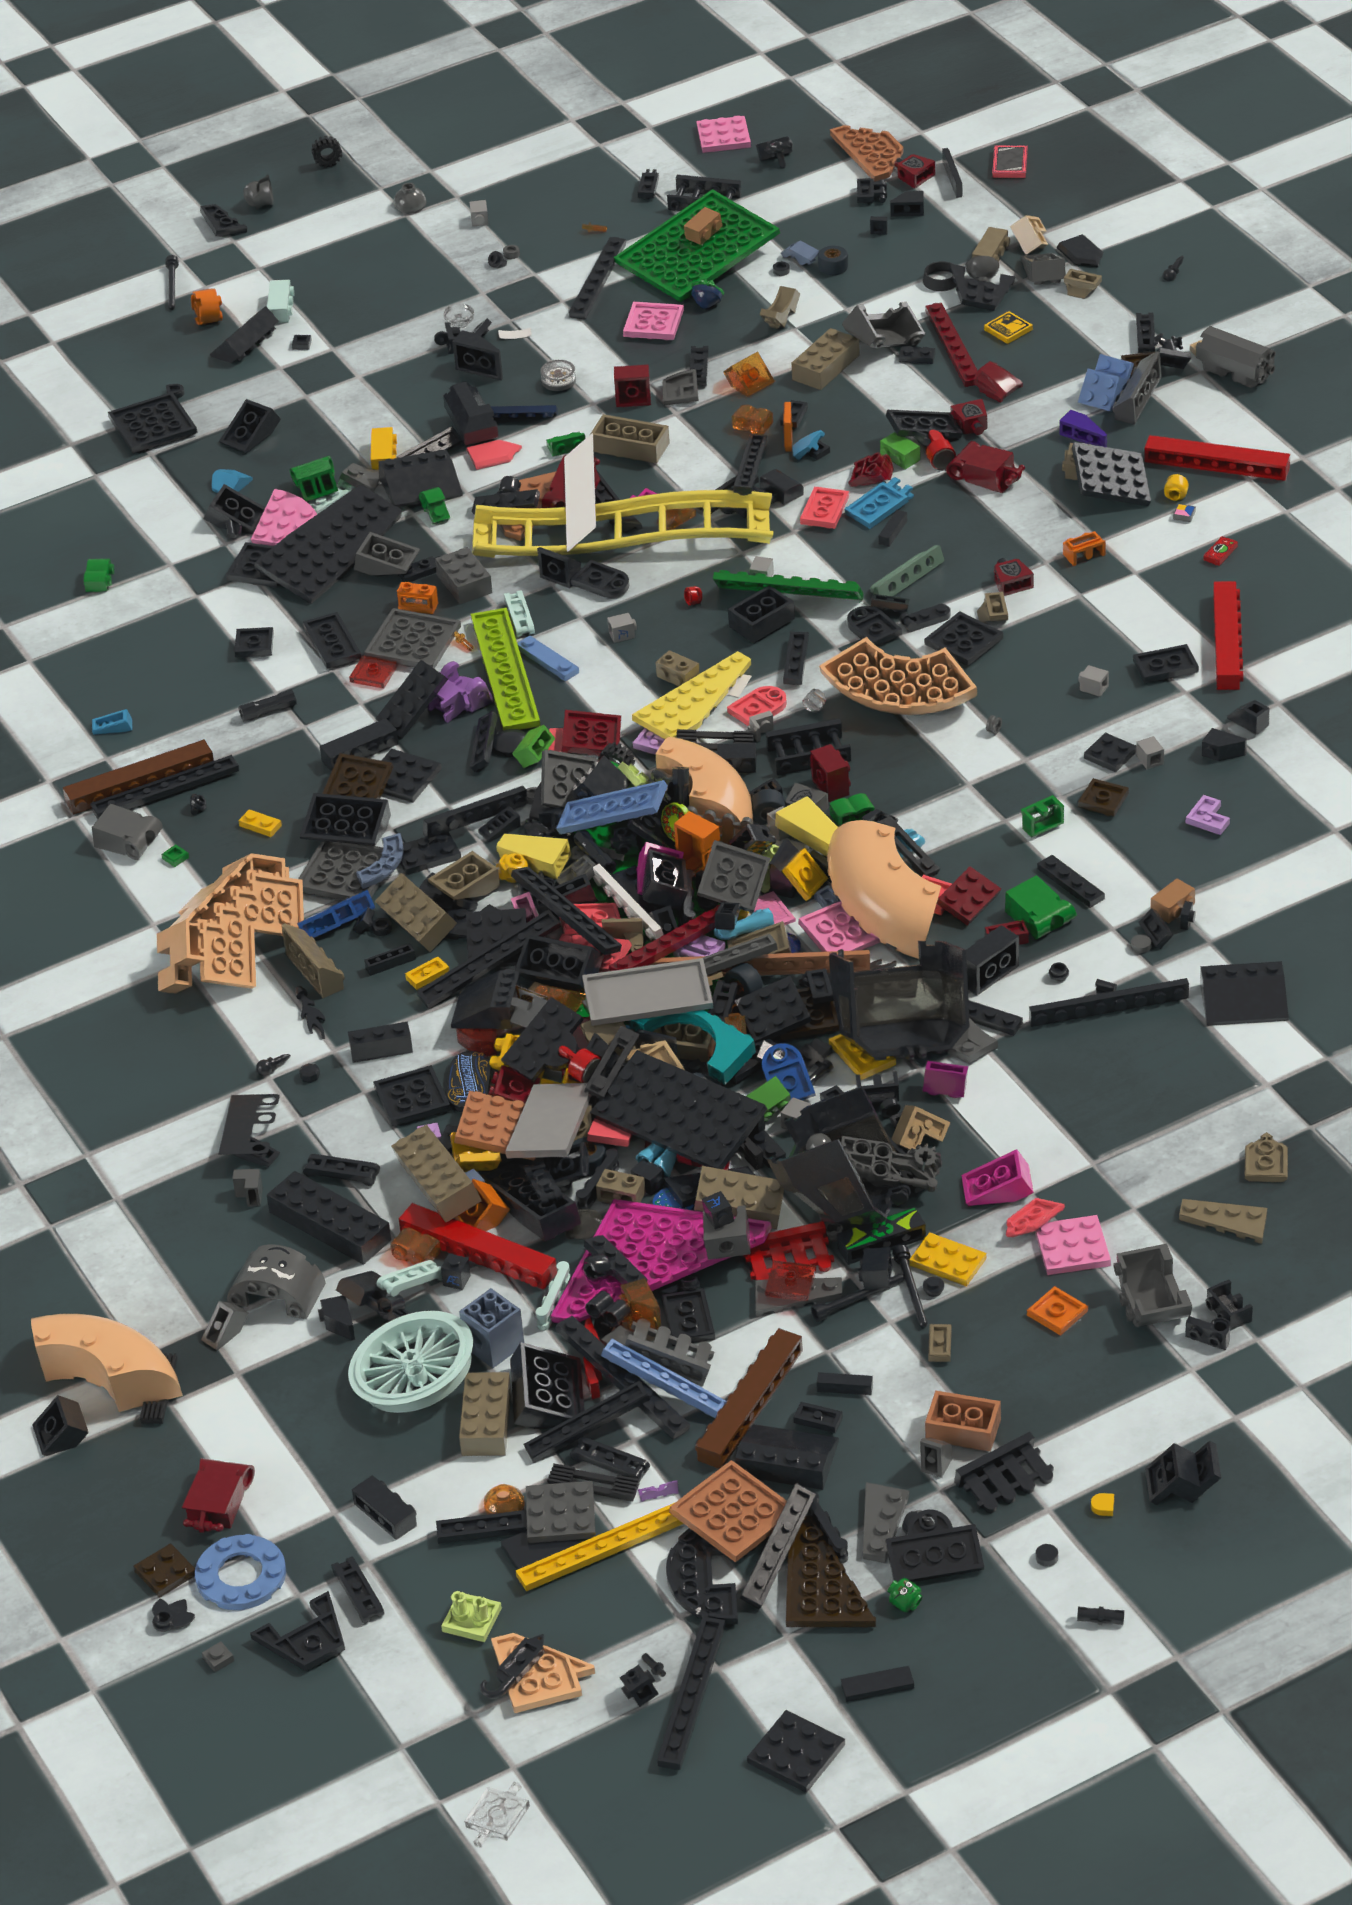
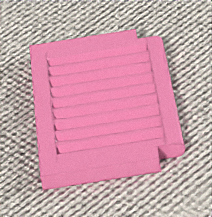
M774 891L758 897L754 912L759 909L769 908L773 914L774 924L783 921L787 925L796 921V918Z

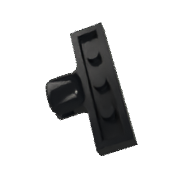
M504 476L500 481L496 494L475 497L472 513L475 515L476 505L505 508H537L541 493L538 489L520 491L521 482L516 477Z
M603 1235L584 1239V1247L592 1254V1256H588L584 1260L587 1264L583 1267L585 1276L590 1281L606 1279L608 1276H613L628 1291L647 1286L648 1279Z

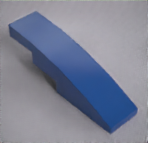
M365 890L298 922L297 925L299 929L305 930L310 937L314 938L359 917L368 907L372 910L376 907L368 890Z

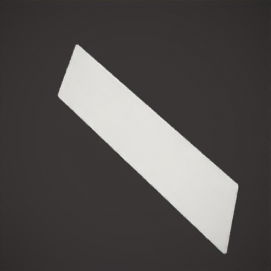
M593 433L564 457L567 552L596 528Z

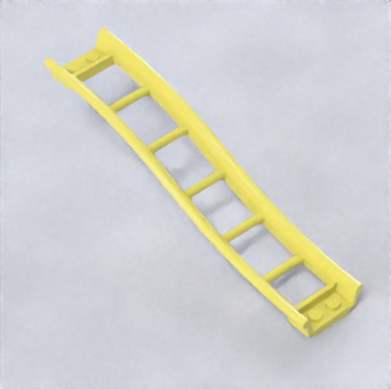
M694 490L645 495L595 504L596 521L614 519V539L576 544L569 552H567V545L532 546V526L565 525L566 507L505 508L476 505L473 522L472 553L475 556L495 558V555L538 556L537 548L542 547L561 555L690 538H746L751 542L770 544V540L773 538V531H770L769 508L772 493L752 491V494L743 496L733 493L734 490ZM703 507L704 528L666 531V510ZM711 507L747 508V529L711 528ZM659 512V532L622 537V517ZM497 524L525 525V546L496 545Z

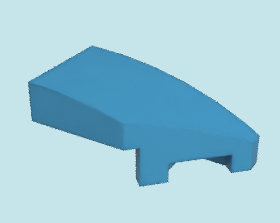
M819 430L796 442L792 446L794 457L800 460L811 448L817 451L819 448L817 443L824 437L825 433Z

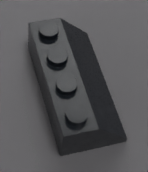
M265 306L210 353V356L229 363L234 362L236 359L240 361L246 356V350L248 352L256 347L255 342L259 344L266 338L264 334L267 333L269 335L276 329L274 326L279 322L278 319Z

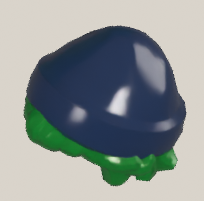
M707 279L695 281L691 285L692 297L700 307L708 309L721 302L724 291L717 287L713 280L707 281Z

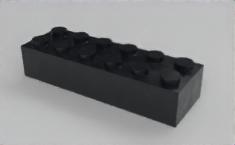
M293 1171L267 1194L269 1213L363 1265L391 1241L388 1221L296 1171Z

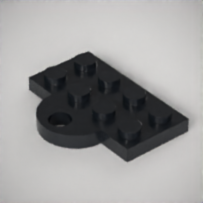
M928 1509L918 1512L909 1522L907 1535L887 1538L885 1540L893 1581L898 1582L902 1578H906L911 1582L984 1570L976 1525L953 1527L949 1518L937 1510ZM924 1517H931L935 1523L931 1527H926L922 1524V1519Z

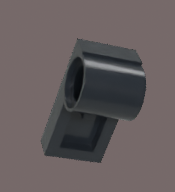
M1189 1316L1186 1320L1185 1337L1226 1351L1230 1342V1322L1225 1318H1215L1209 1323Z

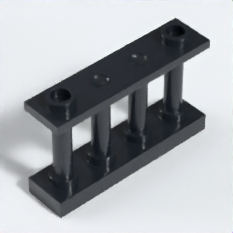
M677 174L675 178L677 194H668L667 204L668 210L682 211L698 200L700 194L705 195L712 189L730 200L732 197L740 198L742 195L741 181ZM684 193H692V194H693L692 197H690V196H683Z
M840 719L766 732L768 752L776 750L779 757L775 758L777 775L811 769L810 752L805 753L802 745L813 743L815 749L822 747V741L832 740L834 748L839 750L843 760L851 761L850 744L842 746L839 739L842 738V723ZM795 747L797 754L786 756L784 749Z

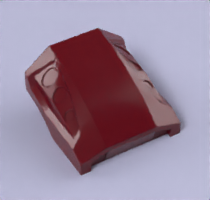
M992 361L982 366L973 379L974 385L979 388L981 393H985L987 397L1000 403L1015 390L1023 387L1020 379Z
M877 452L872 456L868 455L854 462L855 466L848 484L850 487H857L891 480L894 470L891 458L888 454L881 455L880 452Z

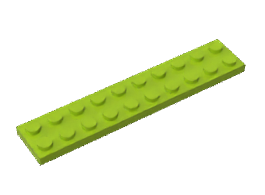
M507 608L472 613L471 621L502 729L521 730L541 726Z

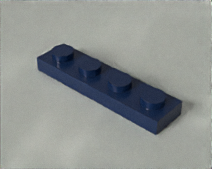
M556 405L491 406L495 415L492 416L493 419H501V416H508L510 419H517L519 416L536 418V415H543V418H553V415H558Z

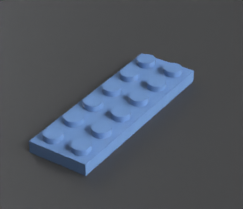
M662 780L567 802L556 829L559 834L572 833L577 830L655 814L658 812L668 785Z

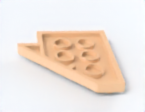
M510 1633L491 1638L499 1666L525 1637ZM543 1645V1656L517 1684L515 1683L507 1691L514 1713L582 1696L578 1678L595 1674L594 1665Z

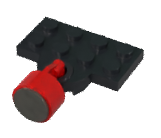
M887 409L885 416L897 436H912L918 442L926 445V456L935 469H946V466L956 457V452L947 439H961L963 434L951 412Z
M550 997L501 1058V1061L533 1083L546 1067L553 1071H562L563 1068L568 1067V1074L581 1083H588L601 1058L585 1048L578 1051V1043L572 1034L583 1022V1017Z

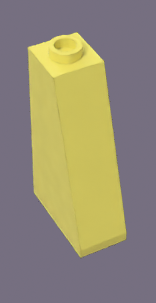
M808 796L776 812L775 826L827 857L832 834L838 827Z
M503 834L496 846L500 858L504 854H520L527 860L528 867L535 873L542 871L544 876L553 879L559 877L571 856L568 839Z

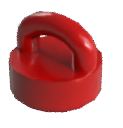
M697 586L685 588V602L688 605L699 604L703 599L701 589Z

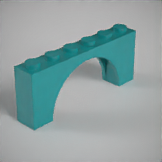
M705 1010L628 1021L630 1029L635 1032L638 1029L653 1032L659 1027L677 1023L692 1024L700 1027L709 1033L716 1043L714 1054L707 1063L709 1076L724 1085L756 1053L755 1043L750 1035L741 1033L733 1025L724 1023L718 1016L711 1015Z

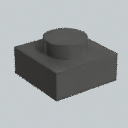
M221 1641L202 1652L203 1660L214 1672L234 1662L233 1654Z

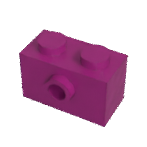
M927 1061L923 1092H928L930 1095H948L951 1098L964 1097L968 1066Z

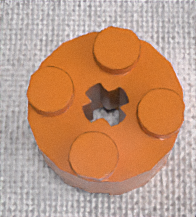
M215 288L193 291L191 307L197 315L194 319L198 325L223 320L219 307L222 305L220 295L217 296Z

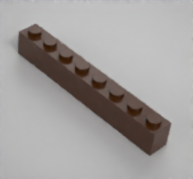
M205 739L65 786L63 787L65 802L73 815L91 809L90 803L214 761L213 752Z
M778 1328L775 1334L769 1337L764 1350H760L755 1363L749 1366L745 1377L739 1380L736 1390L728 1396L723 1409H719L716 1419L708 1425L704 1436L698 1439L695 1450L697 1451L699 1462L719 1469L725 1465L802 1353V1336Z

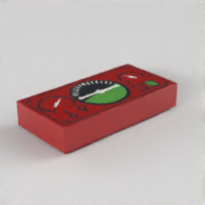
M1221 536L1204 554V561L1220 566L1238 547V541Z

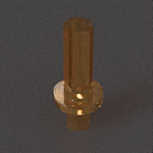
M589 222V225L582 224V229H586L588 232L590 230L606 232L607 226L591 225V222Z
M454 632L457 643H461L469 651L474 649V646L465 639L463 633Z

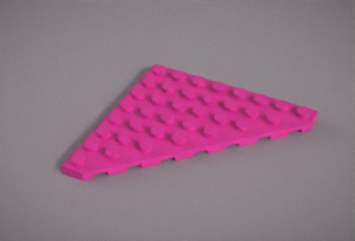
M614 1199L594 1236L603 1235L648 1279L647 1286L628 1291L613 1276H608L606 1279L590 1281L585 1276L583 1270L584 1265L587 1264L584 1260L588 1256H592L586 1250L553 1310L551 1320L554 1323H559L573 1316L581 1322L591 1317L587 1313L585 1305L600 1291L609 1293L613 1302H616L618 1299L627 1302L730 1257L708 1259L704 1244L703 1212ZM748 1219L750 1226V1249L765 1242L772 1229L771 1222Z

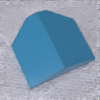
M219 469L212 475V491L218 493L223 484L239 492L253 478L236 470Z

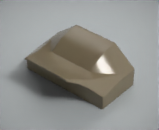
M1070 269L1064 276L1067 294L1082 299L1102 282L1101 275Z
M1003 592L985 593L984 602L977 610L979 621L1008 620V611Z

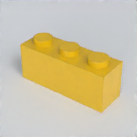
M393 427L372 428V469L379 470V461L396 458L397 434H393Z

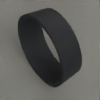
M938 261L927 265L924 269V286L933 291L954 289L956 284L953 282V276L942 280L933 279L928 276L937 271L949 272L950 264L953 263Z

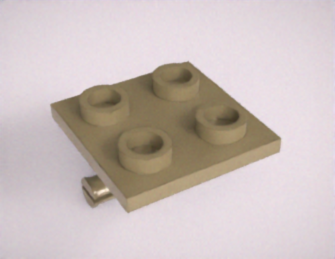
M642 918L602 919V929L615 939L629 940L632 944L631 952L643 947Z

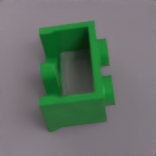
M1054 795L1020 809L1022 813V829L1031 838L1064 823V805Z

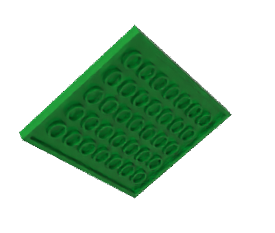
M712 189L616 255L614 260L616 264L677 301L683 302L692 295L691 285L693 282L707 279V281L716 279L779 235L780 229ZM706 207L720 213L723 227L700 245L686 239L684 225Z

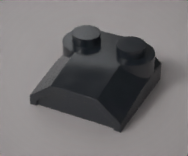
M584 1142L572 1145L568 1157H546V1168L562 1193L571 1187L572 1182L589 1174V1154Z

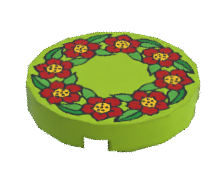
M677 802L665 806L661 816L664 832L673 841H675L674 823L689 812L685 805L678 804Z

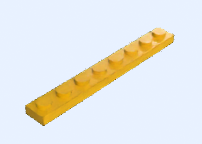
M670 1504L516 1570V1577L527 1592L684 1523L669 1513L670 1506L673 1505Z

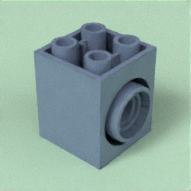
M492 1288L459 1311L460 1319L468 1325L472 1333L473 1348L471 1353L491 1368L496 1367L511 1356L520 1342L524 1343L521 1309Z

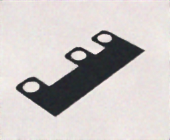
M231 1095L218 1155L267 1153L270 1143L250 1142L253 1125L273 1123L276 1113H256L257 1106L276 1105L279 1103L280 1095ZM268 1096L275 1097L276 1099L271 1103L262 1101L263 1098ZM261 1115H270L272 1117L269 1121H260L258 1119ZM259 1144L266 1147L262 1151L252 1150L253 1146Z

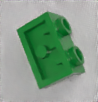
M580 431L572 432L567 435L546 439V444L554 457L570 453L586 438L585 434L580 433Z

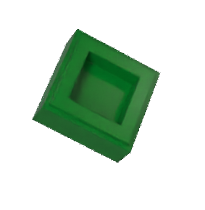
M174 845L162 853L161 856L164 861L176 867L189 858V853L181 847Z

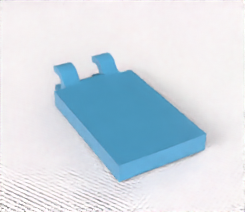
M896 477L892 478L887 484L881 482L844 509L845 514L871 529L908 503V500L914 497V494L910 493L913 487L905 485L901 489L897 485L901 480Z

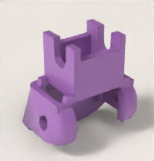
M455 661L447 663L441 669L440 673L446 676L448 680L427 706L429 711L436 708L442 712L447 723L464 710L474 712L493 702L492 694L488 690L486 683L480 677L472 679L459 676L457 671L459 664Z

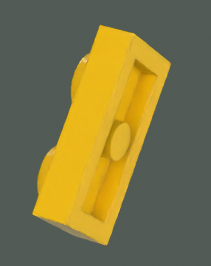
M250 809L238 820L240 827L272 837L282 826L281 820Z
M436 957L405 973V978L418 990L449 972L450 969L444 961Z

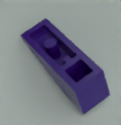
M1070 409L1059 420V435L1085 444L1107 447V434L1087 415Z

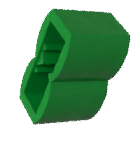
M88 559L84 574L85 592L108 591V587L112 585L111 575H114L115 570L114 564H111L110 559Z
M863 793L855 794L848 799H837L830 803V815L838 827L847 822L862 820L863 816L874 811V806L867 795Z

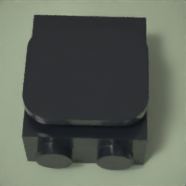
M603 756L581 777L574 786L572 793L575 799L579 800L627 789L631 781Z

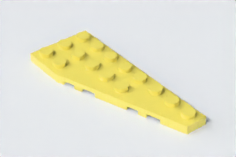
M737 651L633 713L632 721L663 739L668 737L677 738V729L697 730L702 725L704 718L707 719L709 717L710 711L716 708L728 694V689L736 684L737 678L739 676L742 677L751 666V659Z

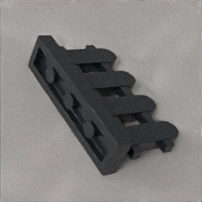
M1028 1432L956 1469L954 1483L958 1488L963 1487L965 1492L970 1491L978 1501L976 1502L978 1509L983 1508L988 1513H994L998 1506L996 1500L1002 1498L1006 1503H1013L1016 1499L1015 1490L1020 1488L1024 1493H1032L1035 1488L1034 1481L1037 1479L1044 1484L1051 1483L1054 1467L1052 1464L1047 1465L1040 1457L1041 1450L1038 1447L1033 1448L1035 1437L1031 1432ZM1026 1462L1034 1473L1028 1475L1021 1464ZM1008 1472L1015 1482L1010 1485L1002 1475L1003 1473ZM989 1481L996 1492L991 1494L984 1483Z

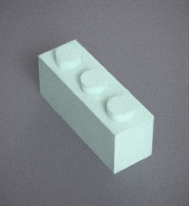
M272 280L269 284L267 308L278 319V323H289V318L293 315L294 286H291L290 280Z

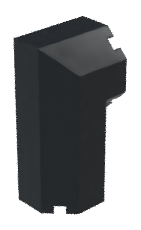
M462 382L452 385L449 388L448 394L445 393L443 395L444 407L463 443L473 446L496 440L498 438L497 422L493 420L492 416L495 415L490 404H485L477 388L470 386L469 383Z

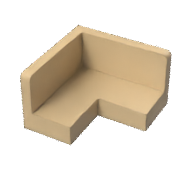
M1025 215L1010 226L1025 254L1028 255L1035 249L1044 248L1048 245L1043 236L1047 231L1039 217Z
M905 1105L892 1140L898 1146L907 1150H911V1148L916 1149V1146L921 1144L924 1135L943 1142L950 1122L916 1106Z

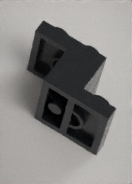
M1208 1441L1195 1453L1173 1443L1145 1467L1149 1500L1155 1505H1158L1163 1499L1167 1498L1170 1493L1193 1503L1222 1478L1217 1445L1211 1441Z

